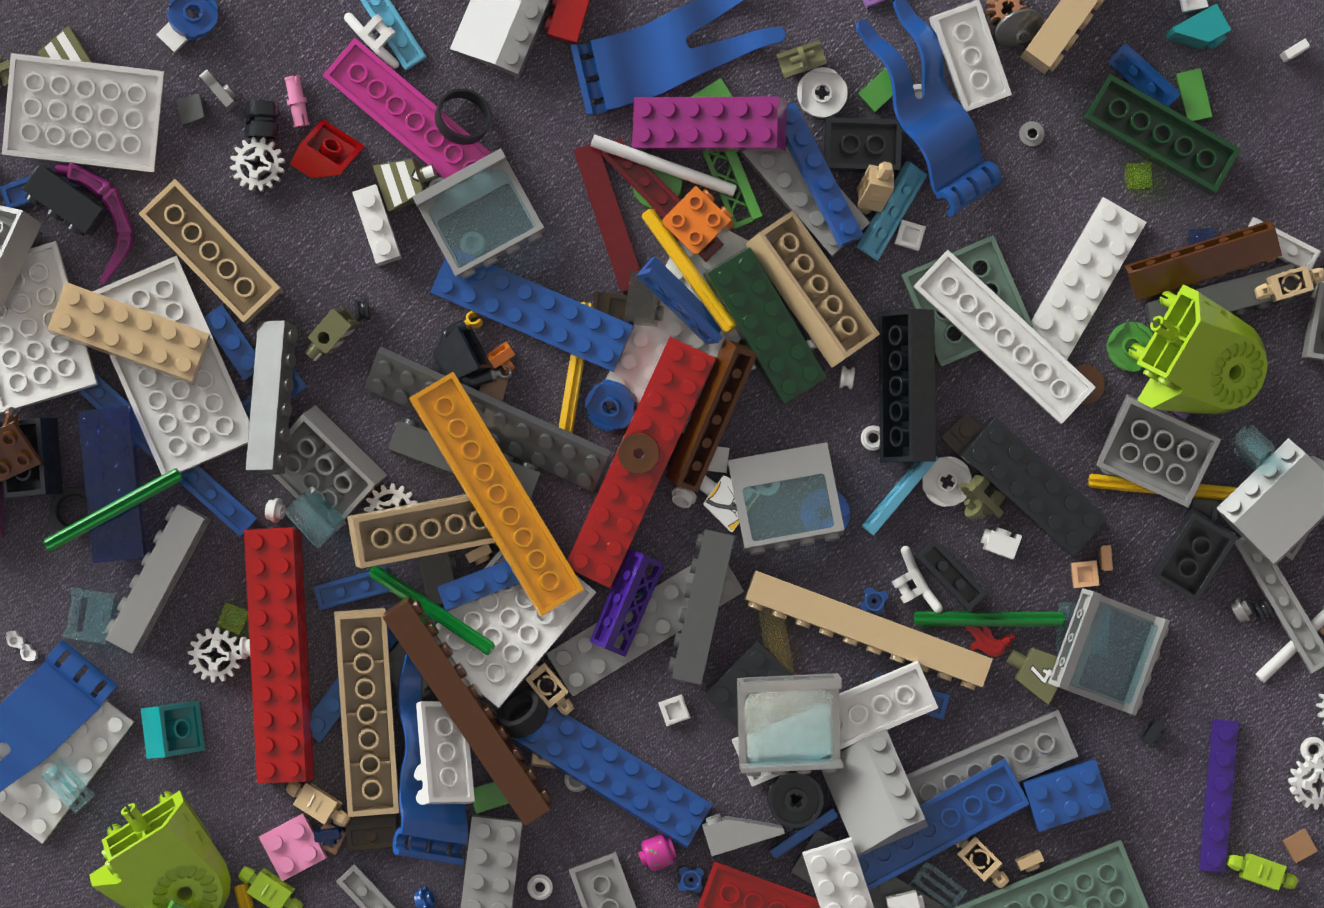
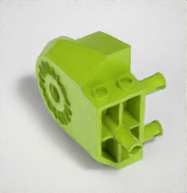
M1183 285L1177 295L1170 291L1163 292L1162 295L1168 297V299L1160 297V304L1169 309L1164 318L1156 316L1153 319L1159 326L1151 322L1150 328L1155 332L1146 348L1141 344L1135 343L1131 347L1137 351L1129 349V356L1137 360L1136 364L1145 369L1143 374L1150 378L1137 401L1153 409L1199 414H1222L1240 408L1250 402L1262 388L1268 367L1263 341L1255 329L1190 287Z
M165 791V797L161 793L159 804L143 814L139 812L134 803L128 804L131 809L130 811L125 806L121 814L128 823L123 827L119 824H113V830L110 826L108 827V836L102 839L104 850L101 851L106 862L104 866L89 875L92 887L124 908H167L171 900L187 908H223L230 895L231 878L227 864L214 845L209 831L181 791L175 794Z

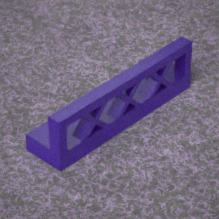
M628 549L589 642L626 657L661 575L664 563ZM648 564H654L651 575L646 577L645 571ZM642 588L643 595L636 601L635 594L638 589ZM632 611V621L626 624L625 618L627 613ZM623 634L624 639L620 649L614 647L617 637Z

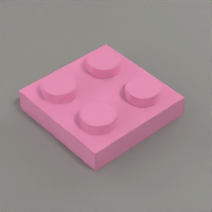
M305 813L259 836L281 881L328 857L321 847Z

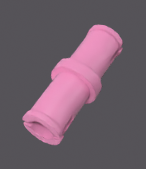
M300 75L284 78L289 98L287 106L291 108L294 128L310 125L305 106L307 98L303 96Z

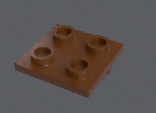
M9 407L5 410L6 418L3 426L0 428L1 482L43 462L19 428L18 413L12 414L14 407Z

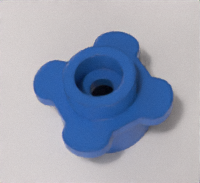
M867 587L864 590L865 597L864 601L860 603V608L863 611H873L876 615L883 614V606L888 599V594L885 591L878 592L872 587ZM872 599H876L877 602L873 604Z
M686 866L680 868L681 880L678 883L679 890L682 892L693 890L699 893L703 889L701 877L704 875V871L701 868L688 869ZM690 877L693 878L692 882H689L688 880Z
M424 886L423 889L415 892L414 900L417 908H435V895L429 890L428 886Z

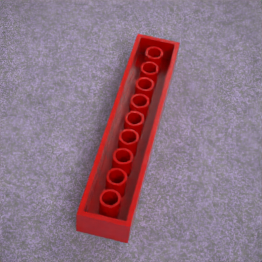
M669 337L623 437L624 439L633 433H645L651 436L659 447L658 461L648 472L641 474L632 473L626 470L620 463L617 450L567 561L574 572L611 588L716 360L715 356L676 338ZM637 448L634 450L635 457L641 458L644 452L642 449Z
M301 527L244 530L257 784L313 780L314 762L312 731L310 729L311 705Z

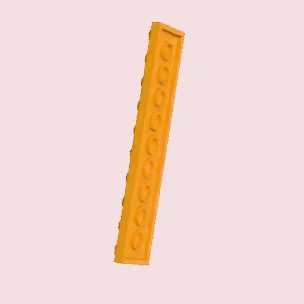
M455 373L448 374L411 396L409 400L539 616H543L583 591V586Z

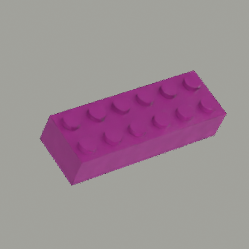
M634 97L632 148L643 152L786 151L788 101L781 97Z

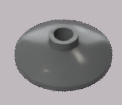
M1021 9L1012 12L997 25L995 30L997 42L1002 46L1014 47L1030 41L1036 36L1043 25L1042 16L1034 9Z

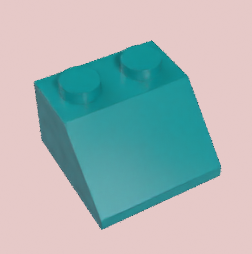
M1215 4L1176 25L1165 37L1169 41L1200 50L1208 46L1211 50L1227 39L1226 35L1231 31V28L1219 6Z
M199 701L141 708L147 759L205 751Z

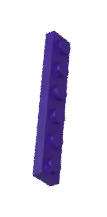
M1212 719L1199 870L1226 873L1238 721Z

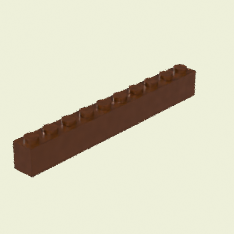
M411 596L407 597L387 610L382 618L525 826L550 811L552 796L545 787H540L536 781L538 776L531 766L527 768L523 762L524 756L517 746H512L508 740L510 735L503 725L499 726L494 719L496 715L489 704L484 705L480 699L482 694L474 683L472 685L466 678L468 674L460 662L456 664L452 658L453 651L447 642H441L437 636L439 631L432 621L428 622L423 615L425 611L418 600L414 601Z

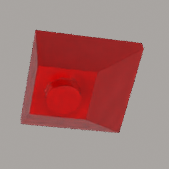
M322 119L299 144L290 165L310 178L341 175L363 150L364 145Z

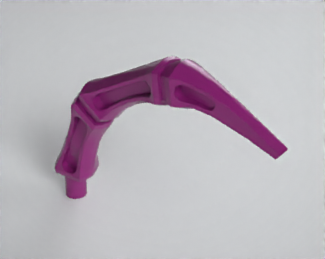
M69 162V165L56 163V174L67 175L68 181L79 184L90 190L97 197H101V201L111 213L116 236L114 237L115 247L113 254L99 280L105 285L122 264L134 242L132 237L134 229L118 189L113 187L110 181L89 172L77 163Z

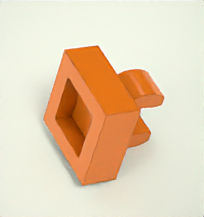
M507 341L486 355L494 369L502 365L506 373H509V370L505 365L510 366L512 370L515 369L510 361V358L515 353Z

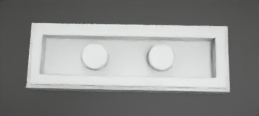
M1253 217L1248 227L1263 223V221ZM1275 228L1282 256L1276 258L1287 264L1293 263L1295 268L1307 265L1308 270H1311L1321 251Z

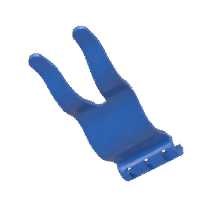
M695 0L633 30L590 40V42L581 45H570L586 115H598L618 107L634 104V97L659 96L703 73L755 50L781 43L785 39V30L782 27L765 28L715 43L690 48L687 45V39L691 34L744 1ZM590 53L594 54V58L583 61L580 60V56ZM599 75L600 80L586 83L585 78ZM604 98L605 103L591 106V100Z
M894 0L893 7L905 30L915 41L920 53L922 63L921 99H917L914 94L912 76L901 54L882 39L867 20L862 19L857 22L856 31L865 45L885 65L892 83L893 106L897 120L902 129L915 141L923 153L928 167L932 190L937 199L942 197L949 202L950 209L946 213L950 217L998 186L1002 181V175L996 164L983 160L975 125L966 110L953 98L947 88L944 78L942 50L935 33L916 15L907 0Z
M65 640L59 642L47 656L45 662L0 704V743L8 744L11 749L9 754L0 761V792L46 760L106 702L105 700L119 686ZM68 651L71 655L61 665L58 660ZM86 666L89 670L79 680L76 675ZM104 681L107 685L97 695L94 690Z
M405 653L397 689L398 710L405 734V755L399 780L401 827L397 829L393 838V852L398 856L462 866L464 865V859H461L460 852L462 846L467 845L468 840L465 804L421 805L416 800L418 791L423 788V782L418 781L414 777L417 766L421 764L416 703L422 701V675L408 654ZM470 747L471 764H472V748ZM407 836H410L408 840V850H406L405 840ZM431 839L429 844V853H427L426 844L427 841ZM451 842L452 844L450 847V857H448L447 847L448 844Z

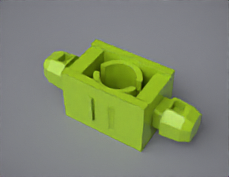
M1246 853L1244 860L1242 856L1230 855L1227 861L1229 868L1236 871L1240 870L1239 878L1279 891L1280 886L1295 889L1298 882L1296 876L1288 872L1285 873L1287 866L1253 854Z
M244 866L238 875L244 883L251 884L246 893L269 908H302L304 906L298 898L291 897L295 890L294 887L285 881H281L279 877L265 868L257 875L255 873L256 870Z

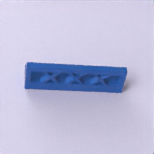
M656 256L652 257L636 276L706 345L719 343L723 338L719 334L722 330L704 304Z

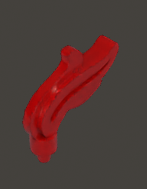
M965 626L964 628L966 631H970L977 640L971 644L970 648L972 651L979 649L987 655L994 657L1002 655L1005 648L1012 644L1011 641L1016 637L1015 634H1011L998 640L993 637L991 630L987 626H980L983 628V632L976 626Z

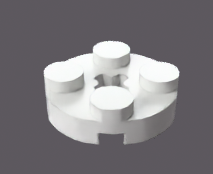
M826 67L815 68L805 74L800 80L797 88V99L805 113L815 118L824 119L838 114L847 99V85L842 77L833 69ZM820 86H824L825 91L829 92V96H825L824 100L819 99V96L815 95V91H818Z
M938 458L922 477V490L927 498L936 505L942 507L955 506L967 498L958 487L961 482L970 483L972 480L970 470L958 458ZM948 475H951V481L954 485L952 487L948 486L946 489L943 488V483L940 481L941 477L946 478Z

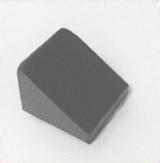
M200 93L177 100L182 125L207 120Z

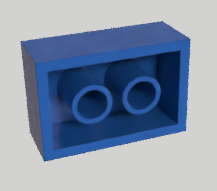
M1094 759L1020 781L1023 792L1029 802L1028 808L1035 830L1038 832L1111 809L1097 762Z

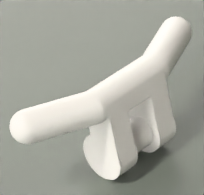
M346 13L344 20L354 32L390 68L397 69L399 67L398 60L383 47L395 35L394 29L391 26L387 27L383 23L384 19L379 14L375 15L363 27L352 13ZM375 29L381 34L378 38L372 33Z
M903 546L901 554L909 572L891 581L895 588L898 587L902 594L900 598L903 603L922 594L933 611L940 613L943 610V606L930 590L918 569L911 549L908 546ZM911 579H913L915 585L917 586L913 590H910L909 586L906 583Z

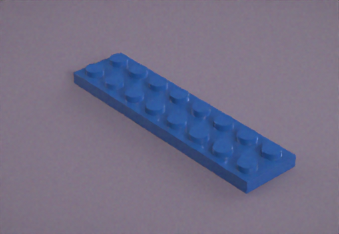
M450 247L460 267L477 259L474 256ZM446 258L444 259L430 291L431 294L611 372L615 371L634 328L633 325L494 265L486 268L482 265L475 269L476 273L473 276L464 280L462 277L457 279Z
M547 706L548 715L546 721L536 732L527 737L515 739L514 742L545 760L553 765V767L684 848L688 847L713 805L571 716L563 715L554 706L550 708Z
M1006 759L995 763L919 804L927 822V828L859 856L858 859L868 890L879 886L1029 805Z

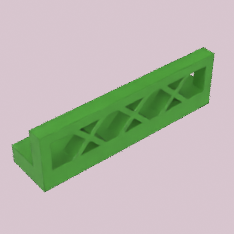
M713 151L702 152L713 177H720L725 179L724 181H730L737 184L739 188L736 199L719 192L724 207L733 215L731 218L734 224L733 229L761 219V211L737 152L723 151L725 156L720 155V151H717V153ZM709 154L715 156L713 162L711 161ZM717 158L728 162L730 168L726 176L716 172L714 165ZM731 171L734 176V179L729 178ZM740 195L742 196L744 203L738 201ZM728 200L734 202L732 209L729 205ZM736 204L746 207L750 217L736 222L733 214Z

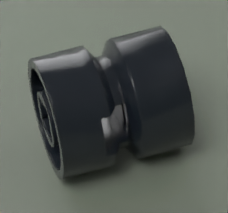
M267 100L246 101V116L250 118V121L246 122L245 137L277 139L278 124L275 122V119L279 117V103Z

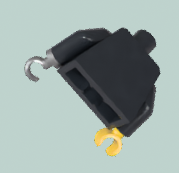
M474 311L467 313L466 320H459L443 330L438 347L433 351V357L438 366L432 370L445 376L454 372L459 382L469 387H478L494 382L496 377L503 380L509 379L512 376L510 366L505 365L509 370V375L503 376L499 370L494 372L491 369L493 367L473 329H478L483 324L482 319L471 322L478 315Z

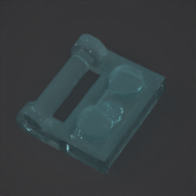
M71 587L70 595H72L67 628L63 630L62 637L108 644V641L105 640L108 635L105 633V630L112 620L116 594ZM86 597L88 602L83 631L78 632L76 629L81 599Z

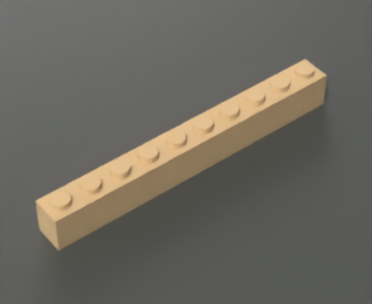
M754 571L744 600L749 602L748 607L762 611L763 607L772 610L771 615L786 620V617L789 616L796 619L795 624L809 629L810 625L820 628L819 633L832 638L834 634L843 637L842 641L853 646H857V643L867 646V651L880 655L881 651L891 654L889 659L904 664L905 660L912 663L918 661L923 672L927 673L928 669L938 672L937 677L950 682L952 678L961 680L960 685L971 690H975L976 686L983 687L993 660L987 656L758 571Z

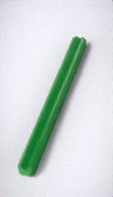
M174 468L44 539L47 550L54 551L182 481L183 477L180 471Z
M373 566L369 571V576L403 600L409 596L414 601L418 600L424 608V614L484 654L490 655L494 650V642L380 566Z
M916 611L914 614L915 626L1063 627L1065 625L1064 612L941 611L936 613L934 611Z

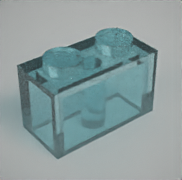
M1254 425L1249 429L1246 427L1242 428L1234 437L1236 439L1234 442V453L1253 471L1274 453L1275 446Z
M313 486L301 494L284 511L317 549L346 524L341 514L333 509L325 500L324 495Z

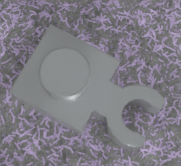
M207 69L199 75L229 111L237 105L233 100L236 95L227 84L222 87Z

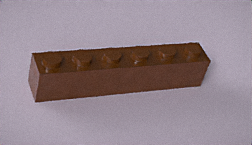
M1269 220L1125 265V270L1131 292L1136 301H1147L1165 291L1173 293L1183 285L1195 286L1201 284L1205 279L1212 277L1221 278L1234 270L1243 271L1260 262H1272L1276 257L1282 256L1276 229Z
M726 338L723 341L666 473V477L676 486L697 493L700 489L758 355L745 345Z

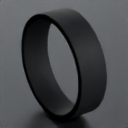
M469 89L449 91L442 97L435 111V123L439 132L449 141L461 145H469L481 140L492 121V112L487 101L480 94ZM453 98H463L472 101L484 114L485 129L478 134L469 136L452 131L443 121L441 105Z

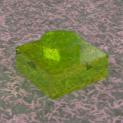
M1151 162L1125 164L1126 189L1152 188Z
M226 602L216 626L241 635L248 619V610Z

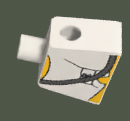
M705 475L700 490L707 494L708 498L703 505L732 533L740 522L731 478L723 475L717 484ZM749 487L743 489L747 511L760 494Z

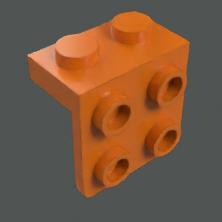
M697 186L662 220L663 225L695 255L701 253L723 229L728 232L734 227L731 220L733 215L724 206L721 208L717 207L713 203L716 199L706 189L701 191Z

